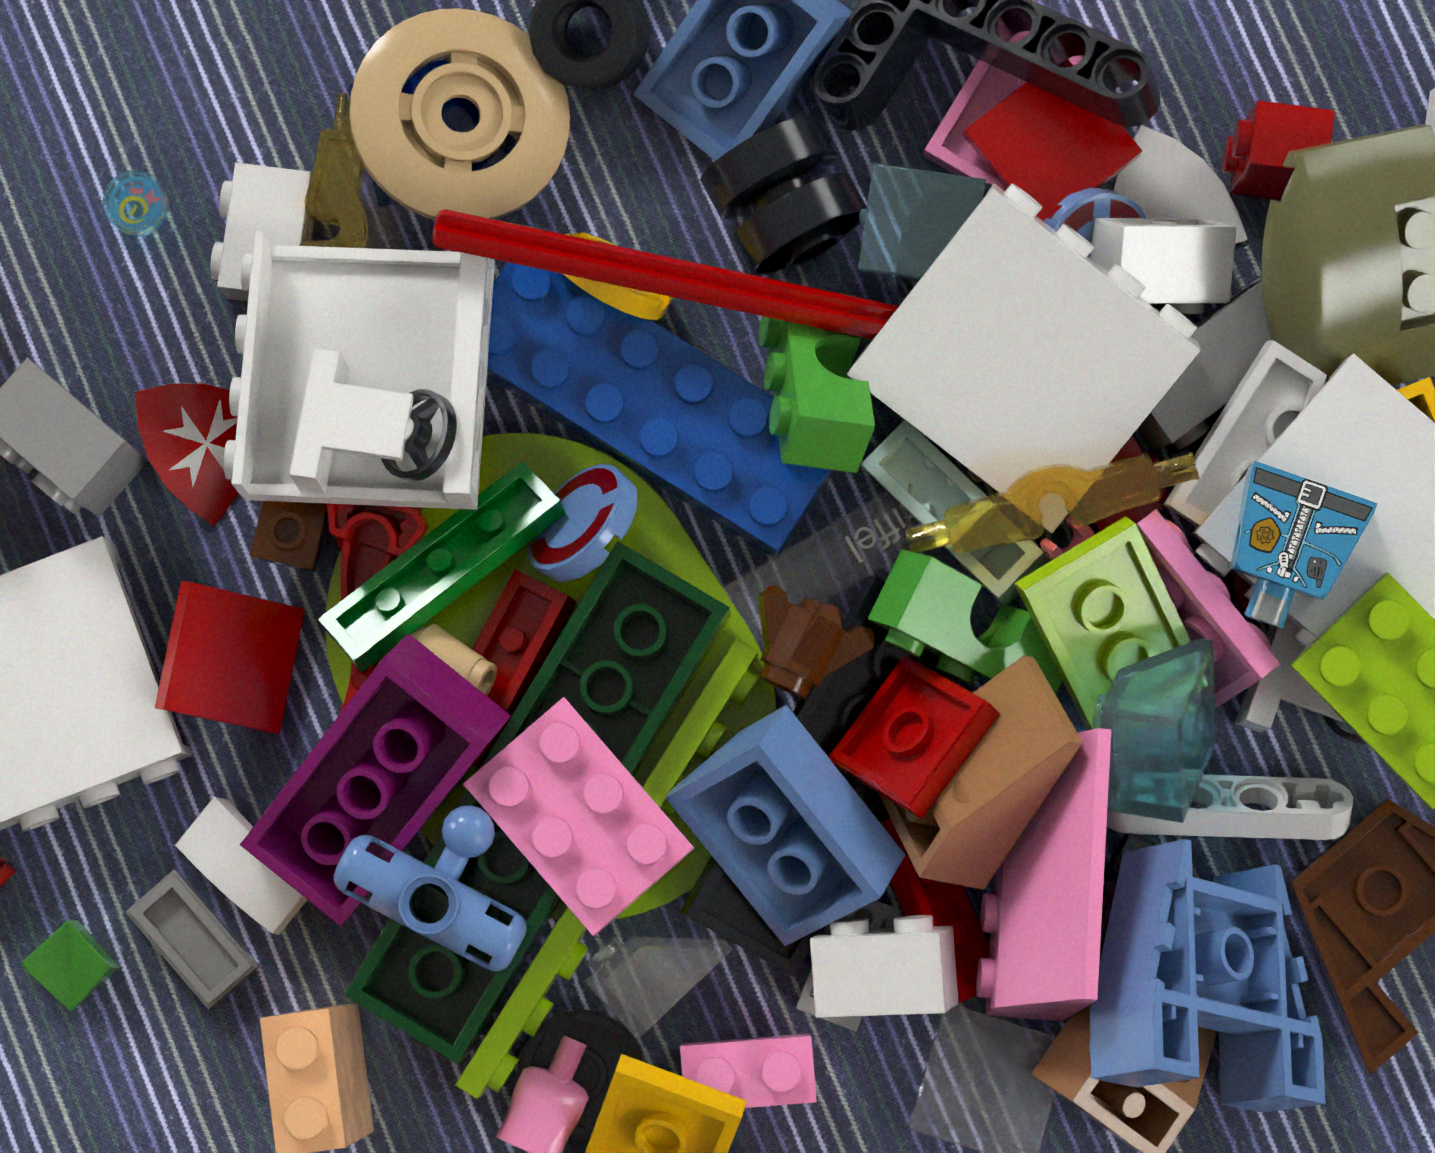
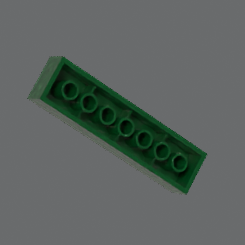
M617 541L481 768L559 700L565 697L628 772L635 777L731 616L730 607ZM468 790L456 807L471 805L485 811ZM492 818L495 831L492 845L485 853L469 858L458 881L518 912L525 919L527 924L526 935L509 966L502 971L487 970L479 964L456 954L389 918L344 993V996L456 1064L466 1060L561 901V898ZM442 832L423 862L435 868L446 847ZM429 883L420 886L415 891L412 898V909L419 919L432 923L440 921L446 915L449 900L445 890L440 886ZM491 904L485 913L507 926L510 925L513 919L512 915ZM470 944L466 949V952L487 963H490L492 956Z

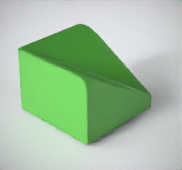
M79 920L66 921L21 963L28 973L69 1011L76 1009L120 968Z

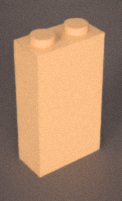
M352 1003L260 1018L276 1153H311L346 1148L374 1132L359 1005Z

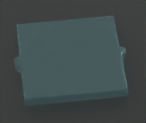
M873 163L867 209L861 210L859 214V221L864 224L858 270L921 279L982 201L986 179Z

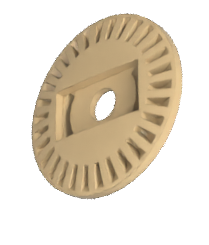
M454 8L420 13L388 30L374 43L364 57L355 76L350 95L349 119L351 135L357 154L366 171L390 198L406 209L434 220L438 212L443 209L490 219H499L519 210L531 202L550 182L565 154L569 138L570 111L565 87L545 73L533 55L529 35L508 21L477 10ZM444 57L449 63L429 72L416 87L414 95L401 93L407 80L431 61ZM453 98L468 99L479 111L478 125L473 130L463 133L451 130L442 119L441 111L443 105ZM507 134L515 138L517 141L516 146L504 159L491 167L472 171V163L481 162L492 156L502 146Z

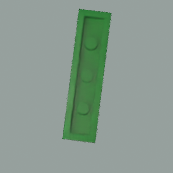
M521 461L478 495L477 510L459 509L318 618L325 631L362 673L393 649L408 633L411 635L566 513L561 501Z

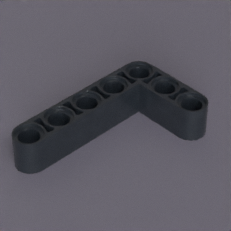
M860 0L817 66L813 76V87L833 121L841 128L850 131L861 130L872 125L881 115L930 37L1117 125L1133 127L1149 121L1157 112L1161 102L1160 90L1149 62L1142 52L1032 0ZM977 7L966 17L956 18L963 10ZM1023 31H1030L1024 39L1018 42H1008L1013 35ZM891 34L887 41L880 45H873L878 38ZM1073 56H1084L1078 64L1072 67H1061L1067 59ZM1126 81H1139L1133 89L1127 92H1114L1119 85ZM858 85L852 94L839 98L845 89Z

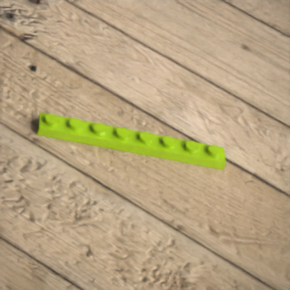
M737 638L732 643L642 787L661 810L664 809L672 815L675 809L665 797L676 785L686 778L683 775L697 754L705 759L710 757L727 729V726L718 720L730 700L733 699L742 705L759 679L761 671L752 666L758 657V651ZM568 906L455 1084V1086L476 1099L483 1096L488 1087L499 1093L519 1059L510 1054L511 1049L523 1031L532 1037L535 1036L554 1003L545 998V995L558 975L567 981L570 980L589 947L579 942L587 929Z

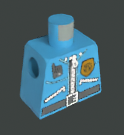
M1257 461L1249 464L1230 566L1231 570L1257 579L1244 615L1260 622L1283 628L1295 592L1317 600H1324L1372 518L1378 503Z

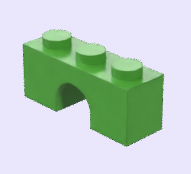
M762 316L759 327V345L768 350L764 371L765 390L773 391L774 398L770 411L769 430L771 435H778L781 463L852 473L858 472L875 428L869 382L847 378V373L852 365L862 337Z
M901 549L868 617V620L889 630L884 640L885 642L920 658L923 650L932 653L940 658L935 667L937 670L969 685L974 676L987 683L1023 655L1033 657L1056 695L1062 679L1028 611L1001 604L991 626L985 633L976 638L971 628L970 614L982 584L931 556Z

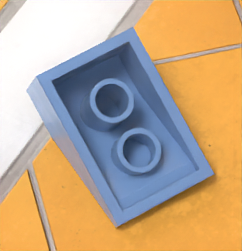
M697 0L633 95L716 161L738 144L769 128L812 78L817 66L845 25L852 11L838 0Z

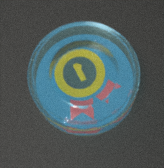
M131 170L117 175L107 185L103 195V208L107 218L119 231L130 236H145L155 232L165 222L169 212V198L163 186L154 176L144 171Z

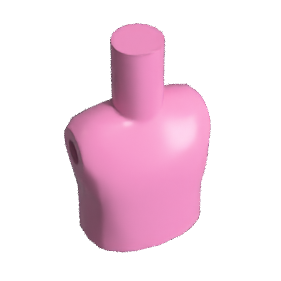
M563 1035L549 1069L534 1066L523 1069L512 1093L508 1112L496 1135L497 1138L529 1153H563L568 1139L577 1126L589 1100L586 1090L572 1080L587 1045Z

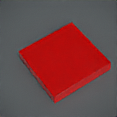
M1068 59L1061 65L1063 68L1073 66ZM1029 82L1024 83L964 129L963 132L965 139L1006 190L1013 183L1042 206V209L1036 216L1043 222L1046 217L1052 219L1055 212L1061 208L1057 204L1069 194L1091 187L1100 188L1138 159L1143 152L1123 126L1108 121Z
M181 581L155 709L280 734L305 609L194 582Z
M903 656L828 758L842 772L922 820L1000 713L988 701L914 660Z

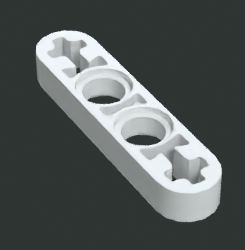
M1140 772L1116 773L1109 776L1107 827L1127 834L1329 840L1343 836L1348 830L1353 796L1344 785L1322 778ZM1179 802H1198L1206 805L1207 808H1189L1179 804ZM1243 804H1262L1272 810H1254Z

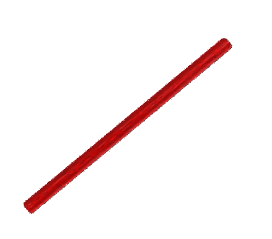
M448 209L438 212L432 234L433 244L443 249L872 340L899 307Z

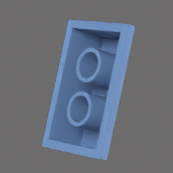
M787 705L737 733L676 785L665 797L784 946L881 898L905 857V853Z

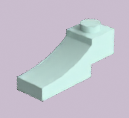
M906 420L861 463L863 468L1001 604L1010 606L1020 596L1014 584L1015 582L1050 562L1044 552L1008 519L989 497Z

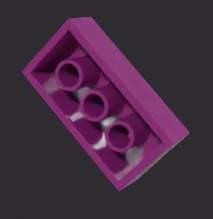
M408 633L383 657L240 843V846L342 927L362 904L358 900L343 894L334 884L333 876L335 869L350 842L360 835H370L404 852L510 719L511 715ZM371 842L366 849L367 852L388 863L394 856L393 852L374 842ZM350 881L346 887L364 898H367L371 893Z

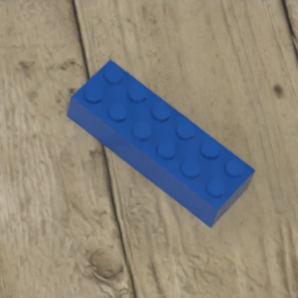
M507 262L493 283L487 378L775 560L778 559L834 470L781 463L778 435H771L769 430L773 396L655 322L624 313L598 300L578 287L564 274Z

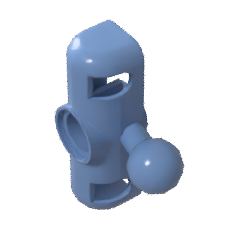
M469 805L460 806L449 813L442 827V835L446 847L435 868L370 835H360L350 842L333 876L334 884L339 891L456 954L479 964L487 970L502 971L509 966L526 935L527 924L525 919L518 912L458 881L469 858L485 853L492 845L495 836L494 824L485 811ZM371 842L394 853L389 863L366 851ZM349 881L373 893L370 900L347 889ZM429 883L438 885L445 890L449 900L446 915L440 921L432 923L419 919L412 909L413 894L420 886ZM490 904L513 916L509 926L485 914ZM470 944L492 956L490 963L466 952L468 945Z

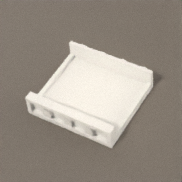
M994 183L872 342L866 346L855 360L847 375L855 380L868 381L871 394L1050 533H1053L1201 349L1199 343L1191 337L1197 327L1183 314L1169 304H1166L1160 312L1140 297L1146 287L1129 272L1117 264H1114L1109 272L1088 257L1094 246L1079 233L1064 223L1056 232L1036 216L1042 209V206L1029 194L1013 183L1010 184L1006 191Z
M254 231L252 253H244L241 262L242 289L244 292H249L247 315H238L235 327L236 350L238 354H243L241 377L232 378L229 394L231 415L238 416L236 440H228L224 450L225 478L232 480V485L244 500L477 510L495 259L452 251L271 245L264 232ZM318 347L341 352L349 368L346 383L348 385L403 393L427 389L447 398L456 414L457 430L452 450L444 464L430 477L421 481L410 482L392 475L385 468L381 458L333 451L326 493L300 491L289 473L313 348ZM426 400L414 405L412 407V410L421 405L422 403H424ZM440 407L430 421L433 429L432 437L425 448L428 459L436 450L442 434L443 418ZM405 451L402 461L395 460L402 471L407 472L417 469L410 455Z
M1353 353L1342 362L1329 377V381L1257 461L1378 503L1372 518L1324 600H1317L1295 592L1287 618L1301 629L1294 639L1304 649L1321 635L1384 573H1389L1435 619V423ZM1246 475L1201 526L1197 527L1191 534L1202 543L1195 553L1222 577H1225L1231 570V559ZM1234 571L1251 586L1244 594L1250 600L1257 579Z
M103 536L0 575V830L20 823L22 831L44 826L60 818L57 811L59 807L77 800H81L83 808L106 802L120 795L117 787L118 784L141 776L143 784L160 781L180 772L178 761L193 756L190 746L182 743L172 713L155 709L160 681L118 570L123 568L117 548L114 543Z

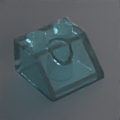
M1200 638L1118 669L1108 694H1100L1097 697L1093 711V729H1112L1107 811L1179 823L1184 822L1217 741L1213 640Z

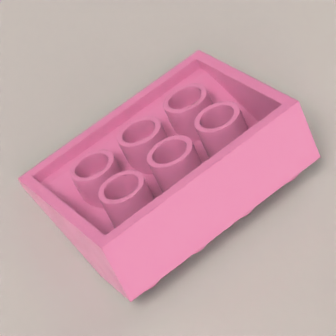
M1096 728L1078 733L1083 743L1076 752L1072 762L1065 768L1043 801L1039 811L1032 817L1010 850L1006 860L995 872L993 893L983 894L980 930L981 932L990 933L989 958L979 959L976 995L977 997L986 998L985 1015L1063 1022L1098 999L1112 729Z

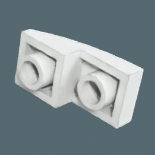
M214 796L175 846L239 908L269 932L279 935L306 903L307 899L240 846V843L253 826L229 800Z

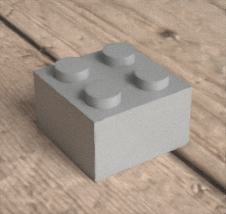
M28 357L0 387V455L27 474L35 467L39 473L33 478L32 482L60 506L63 505L74 515L84 507L100 517L148 463L149 460Z

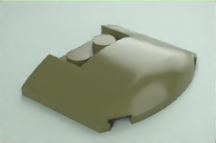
M1421 124L1289 151L1282 166L1292 167L1295 170L1284 190L1281 202L1270 200L1263 237L1262 290L1271 340L1276 341L1327 375L1325 384L1342 362L1353 353L1391 386L1435 376V136L1431 126Z

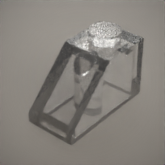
M614 936L587 962L594 973L585 983L629 1031L639 1039L728 955L733 948L725 939L631 937L623 945Z

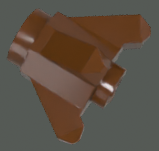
M776 585L767 586L758 595L764 653L760 660L765 663L759 678L780 690L806 699L811 687H819L823 677L874 648L875 635L872 629L855 626L847 632L840 628L842 613L833 604L820 603L804 597L799 607L788 602L787 592Z

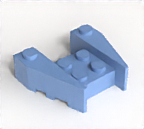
M1182 839L1123 852L1099 965L1098 999L1091 1004L1089 1051L1091 1056V1079L1131 1087H1142L1199 1078L1198 1027L1219 1031L1220 1066L1218 1069V1079L1221 1086V1105L1264 1113L1326 1104L1323 1039L1317 1015L1306 1017L1298 983L1307 981L1308 977L1303 956L1292 958L1283 916L1291 914L1292 910L1281 866L1274 864L1213 877V882L1193 877L1191 840Z

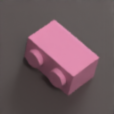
M810 1033L681 1043L682 1077L747 1100L745 1108L817 1102Z

